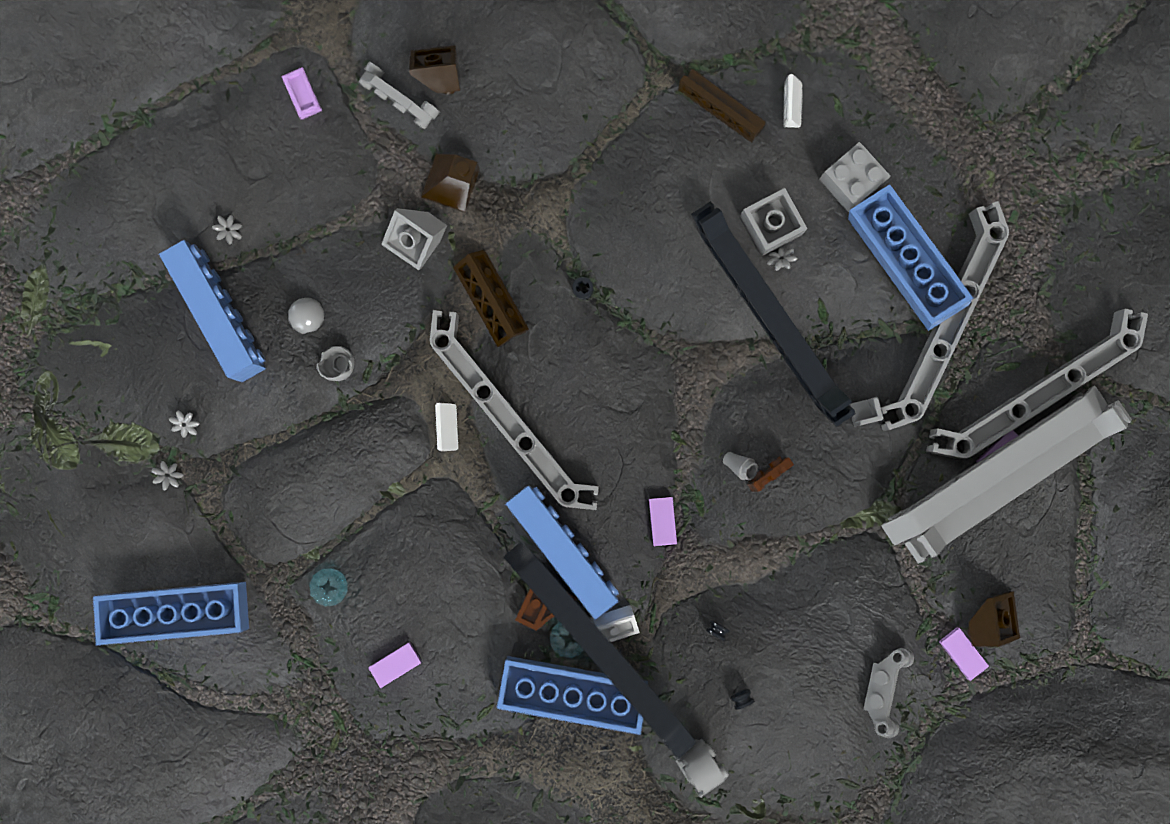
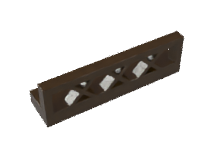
M692 69L687 76L684 75L680 80L678 90L749 142L752 143L765 126L766 122L695 70Z
M485 250L469 253L453 267L497 347L504 345L513 337L524 334L529 330ZM466 264L471 270L470 277L463 270ZM476 285L480 286L482 297L477 295ZM487 305L493 309V317L487 313ZM498 325L502 326L507 334L503 338L498 332Z

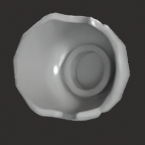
M301 298L290 306L288 321L291 327L301 334L316 331L324 321V310L315 299Z
M332 346L321 353V360L316 364L319 374L329 381H343L353 372L355 359L353 354L346 348Z

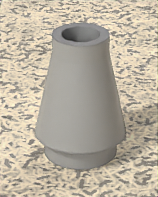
M732 452L726 453L723 458V463L741 480H752L758 472V465L754 459Z

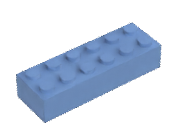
M890 184L849 210L848 220L928 331L969 306L973 297Z
M185 240L161 252L159 255L226 376L230 379L244 382L265 370L266 367L263 363L266 361L265 357L252 344L254 338L250 331L242 326L243 318L237 309L233 310L230 304L232 301L231 296L226 289L222 290L218 282L221 279L217 272L209 267L207 262L210 259L203 249L199 250L195 244L191 245Z
M527 486L506 503L507 507L596 620L618 602L616 596L619 594L618 590L610 580L608 582L603 580L601 577L604 575L603 571L596 562L592 564L586 558L589 556V553L581 543L575 544L572 540L574 534L566 524L561 526L557 520L560 516L552 506L547 508L542 501L545 499L542 492L537 487Z
M246 582L111 593L93 597L96 645L239 633L249 629Z
M511 656L506 658L497 709L634 734L641 733L643 718L604 673Z

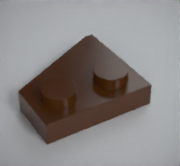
M779 456L769 463L770 468L765 472L759 470L747 485L752 492H759L765 488L764 485L778 478L794 464L789 457L782 459Z
M530 589L515 621L537 631L554 615ZM567 592L575 601L577 596Z

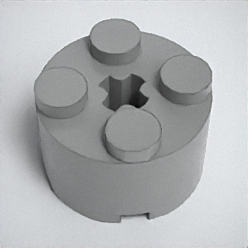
M702 738L700 740L696 739V744L679 760L673 755L687 781L692 785L694 784V791L700 798L720 785L728 777L722 765H718L716 760L713 759L716 756L714 751Z

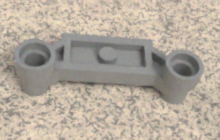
M368 62L364 68L365 72L358 83L369 91L372 87L375 88L374 93L383 100H386L388 97L394 102L392 106L403 114L405 111L416 117L414 122L425 130L432 119L435 120L439 111L426 101L423 102L421 107L417 106L409 98L381 79L384 72L373 63Z
M898 648L880 663H873L863 710L869 712L875 725L876 733L884 738L895 737L899 732L898 723L890 718L889 715L899 669L909 667L914 662V655L907 648ZM900 654L902 655V660H901V661L899 660V655H900Z

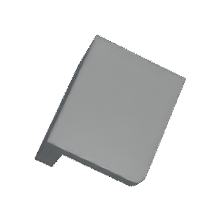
M878 397L849 405L856 413L851 417L854 427L884 420Z

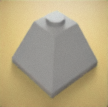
M397 208L393 213L381 245L417 270H420L440 243L447 225L429 212Z

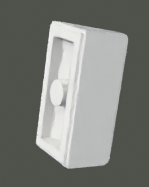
M789 74L784 84L783 125L784 127L799 128L801 126L802 83L793 74Z
M436 403L437 449L439 451L458 450L456 405Z
M630 605L603 613L596 620L593 617L590 618L610 642L640 633Z

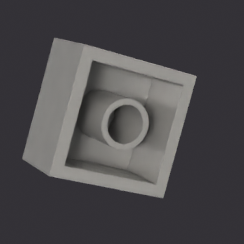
M859 142L828 168L819 180L849 212L850 209L866 200L891 176Z
M785 188L743 209L740 215L761 256L798 238L807 230L804 221Z

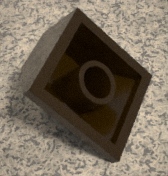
M456 45L410 51L409 72L411 76L436 93L452 94L460 91Z
M436 154L421 197L465 212L480 171L478 162L458 155Z
M1014 591L988 598L969 621L968 636L971 639L972 647H1000L1020 639Z

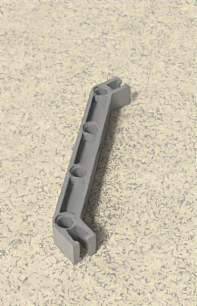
M999 201L991 203L986 208L984 206L976 208L969 213L977 237L960 270L958 278L973 299L969 306L932 329L898 402L881 407L882 414L887 413V410L895 409L896 415L899 418L894 423L886 421L885 424L881 425L883 431L915 422L924 415L1008 238L1009 229ZM983 212H988L991 224L987 223ZM990 230L997 234V239L991 237ZM935 346H938L942 351L940 357L934 353ZM907 404L911 405L914 409L912 416L907 415L905 412Z
M1129 309L1114 312L1110 336L960 432L956 433L938 428L931 429L929 438L934 439V437L940 436L948 439L946 449H940L937 443H933V445L927 446L926 452L954 459L968 458L1138 350L1143 343L1148 314L1141 312L1132 315L1133 310ZM1128 319L1132 320L1130 329L1127 328ZM1123 337H1126L1128 340L1127 346L1123 342ZM1069 371L1073 373V381H1070L1068 378ZM1014 406L1019 410L1018 417H1015L1012 413ZM959 441L964 444V451L962 453L957 450V443Z
M433 310L430 333L432 348L562 506L596 510L597 501L593 500V505L579 503L578 492L579 490H594V495H598L599 486L574 484L456 340L459 315L456 312H450V327L448 331L440 330L442 311ZM442 336L448 337L449 342L447 346L438 347V339ZM482 387L490 388V396L486 399L479 397L478 392ZM525 437L531 438L533 442L529 450H522L520 447V441ZM566 488L572 489L575 493V498L571 502H565L562 499V491Z
M1095 385L1090 387L1085 394L1080 392L1074 395L1060 409L909 508L888 518L889 521L881 525L894 546L923 533L1099 417L1108 406L1107 402Z
M1119 400L1108 405L1099 417L923 533L908 539L905 545L918 564L925 561L929 554L931 557L937 556L948 543L1104 438L1126 429L1128 423L1132 421L1131 417Z

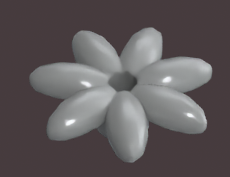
M232 215L226 221L223 217L218 216L217 219L220 225L212 226L214 230L219 231L217 240L226 237L227 243L231 245L233 241L232 236L237 239L242 238L236 231L242 227V224H233Z
M780 247L778 253L770 252L769 256L772 259L767 262V265L775 264L776 271L781 267L789 269L791 267L789 262L797 260V257L792 255L794 249H789L785 252L783 247Z
M178 410L176 412L177 418H169V421L175 424L171 430L173 432L181 430L183 438L187 436L188 432L192 435L197 434L193 427L199 426L200 423L198 421H191L192 413H188L184 417L182 412Z
M162 461L160 463L161 469H152V472L157 475L152 481L154 484L162 482L163 490H167L169 483L174 487H179L176 479L183 477V474L175 472L177 468L176 463L168 468L167 464Z

